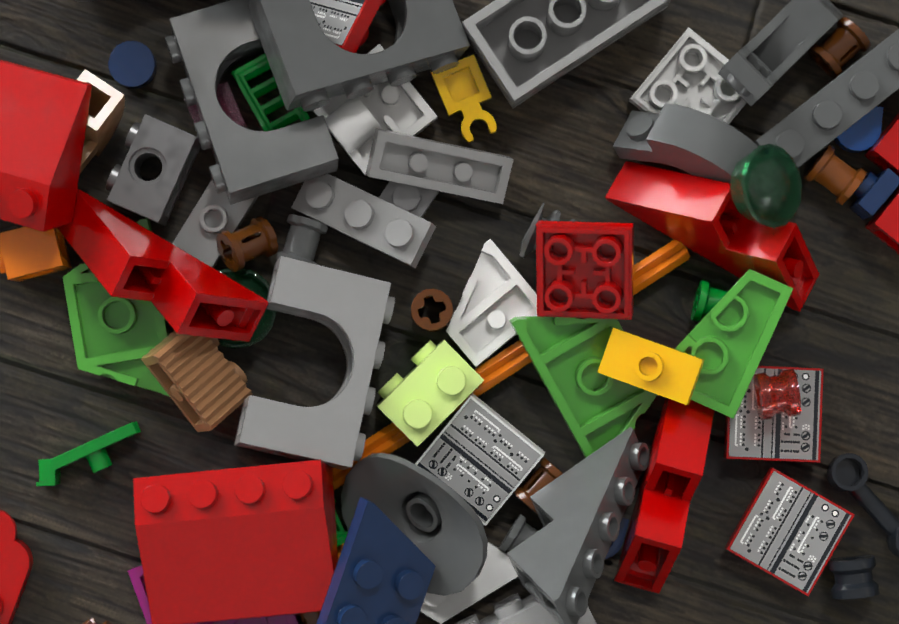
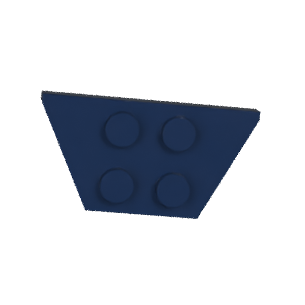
M360 497L316 624H416L436 566L373 502L366 498Z

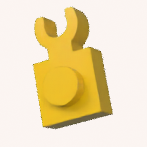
M474 54L458 60L459 64L454 68L438 74L431 72L448 117L458 112L462 113L464 119L461 124V133L468 143L474 141L473 135L470 132V125L476 120L484 121L488 126L490 134L495 133L497 129L494 117L489 112L482 110L480 103L490 100L492 97Z

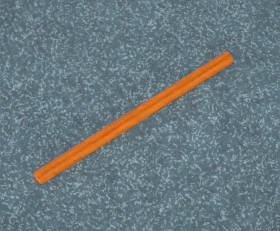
M672 240L635 264L633 296L689 260L690 254L686 246L677 240ZM520 340L474 369L484 379L472 392L474 395L480 396L532 362ZM470 395L452 413L460 409ZM392 422L365 440L361 459L372 453L391 454L411 440ZM353 460L352 468L358 461ZM332 468L334 490L344 484L346 475L352 468L346 470Z

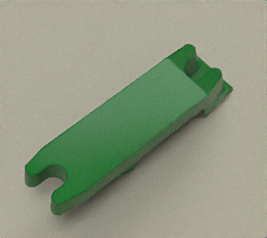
M131 422L54 458L39 459V482H36V486H55L61 484V468L85 457L93 474L112 466L113 464L106 448L142 432L138 422Z

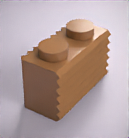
M173 331L144 355L141 360L197 432L213 430L238 408L245 398L252 395V391L246 387L247 376L236 363L224 358L223 353L218 350V338L177 334Z

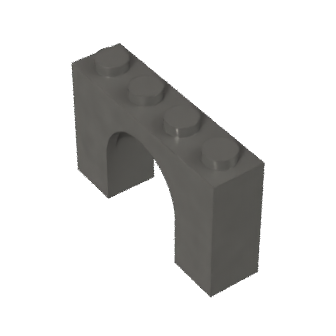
M230 0L170 18L172 35L164 37L172 63L181 62L186 78L179 80L188 107L196 105L201 121L194 123L201 148L202 150L209 148L212 150L216 165L210 166L209 170L218 194L226 191L230 205L336 172L339 161L324 115L277 130L254 131L236 124L222 110L217 100V90L224 74L237 62L264 53L248 9L250 0Z
M250 0L248 9L286 111L302 106L303 111L306 112L327 105L330 102L329 98L346 94L348 99H353L371 92L374 89L373 86L389 81L390 86H398L413 80L417 76L416 73L431 69L433 74H438L456 67L459 64L458 60L470 44L453 0H388L396 25L395 40L389 48L373 54L352 53L334 44L321 30L309 0Z

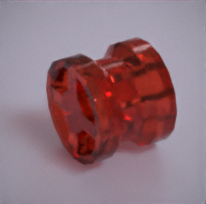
M794 369L782 370L778 376L771 377L766 373L754 374V395L760 420L772 419L777 413H785L788 416L800 415L801 397Z

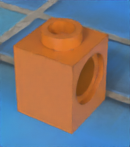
M21 227L0 233V273H6L8 280L20 282L72 268L65 238L57 228L42 232L28 227Z

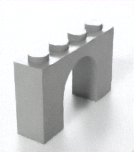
M281 256L276 261L267 296L269 304L266 309L315 320L328 327L337 336L344 349L346 374L342 386L336 395L327 403L319 406L301 407L249 395L244 399L234 446L301 461L321 459L330 467L341 470L352 468L353 460L360 461L366 440V435L359 433L363 414L370 415L375 399V388L369 387L372 370H379L385 352V342L379 341L382 323L389 324L395 304V297L388 296L391 286L390 282Z

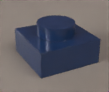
M889 168L879 172L877 175L870 171L853 193L857 199L849 208L862 220L873 216L898 187L899 176Z

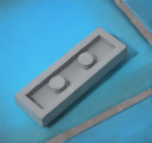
M376 128L365 174L372 178L503 204L514 159L505 155Z
M330 174L304 181L291 207L297 212L413 268H416L436 228L433 223Z

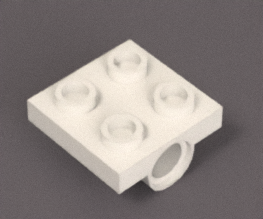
M378 44L367 54L378 53L384 49ZM389 81L373 86L374 89L371 92L353 99H348L346 94L329 98L330 102L327 105L313 110L317 116L324 115L330 133L365 176L376 128L417 136L438 119L437 115L410 81L398 86H390Z

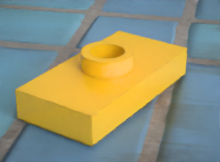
M613 328L597 373L689 405L705 360Z

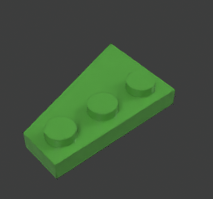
M749 269L675 348L676 350L705 360L691 400L734 419L790 298L793 287Z

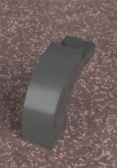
M791 0L751 41L724 65L718 74L752 106L843 14L829 0Z
M665 103L660 114L631 111L613 145L615 152L621 159L666 164L694 176L731 183L734 185L746 212L768 217L783 186V181L772 161L765 153L754 152L761 150V148L751 139L720 119L699 110L677 104Z

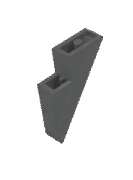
M629 427L530 496L543 524V528L507 552L522 585L559 624H577L580 617L586 613L591 590L596 579L600 578L603 573L604 560L612 542L619 535L620 522L626 508L634 500L635 487L641 473L648 467L649 448L646 443L638 442L632 427Z

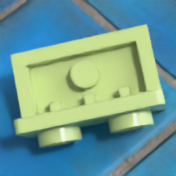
M429 340L411 358L416 366L404 378L396 373L377 392L383 398L377 404V407L417 447L484 381L445 340H442L437 346Z

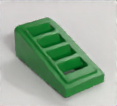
M265 53L231 73L264 131L286 127L298 119L301 122L310 119L308 113L303 111L301 106L294 108V110L270 123L267 115L285 106L281 95L262 106L257 99L278 88L274 76L252 89L248 84L250 80L271 69Z

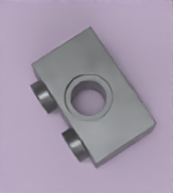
M145 114L141 124L135 122L129 130L125 141V148H128L129 151L122 166L116 164L108 177L106 190L110 191L107 200L166 226L201 147L198 137ZM150 157L160 158L162 162L160 175L151 181L143 180L140 175L142 163Z

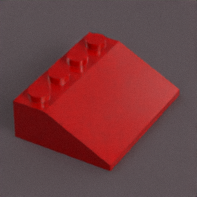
M0 60L1 220L42 232L73 222L92 84Z
M319 459L133 478L135 529L152 624H196L321 612L338 562L333 469L324 461Z

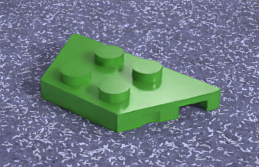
M141 219L136 222L152 232L150 219ZM85 263L79 264L62 278L78 369L169 396L141 360L144 355L170 334L168 322L151 301L112 297Z
M521 316L509 320L585 458L629 427H632L634 430L637 418L647 411L657 394L597 373L612 329L623 330L618 319Z

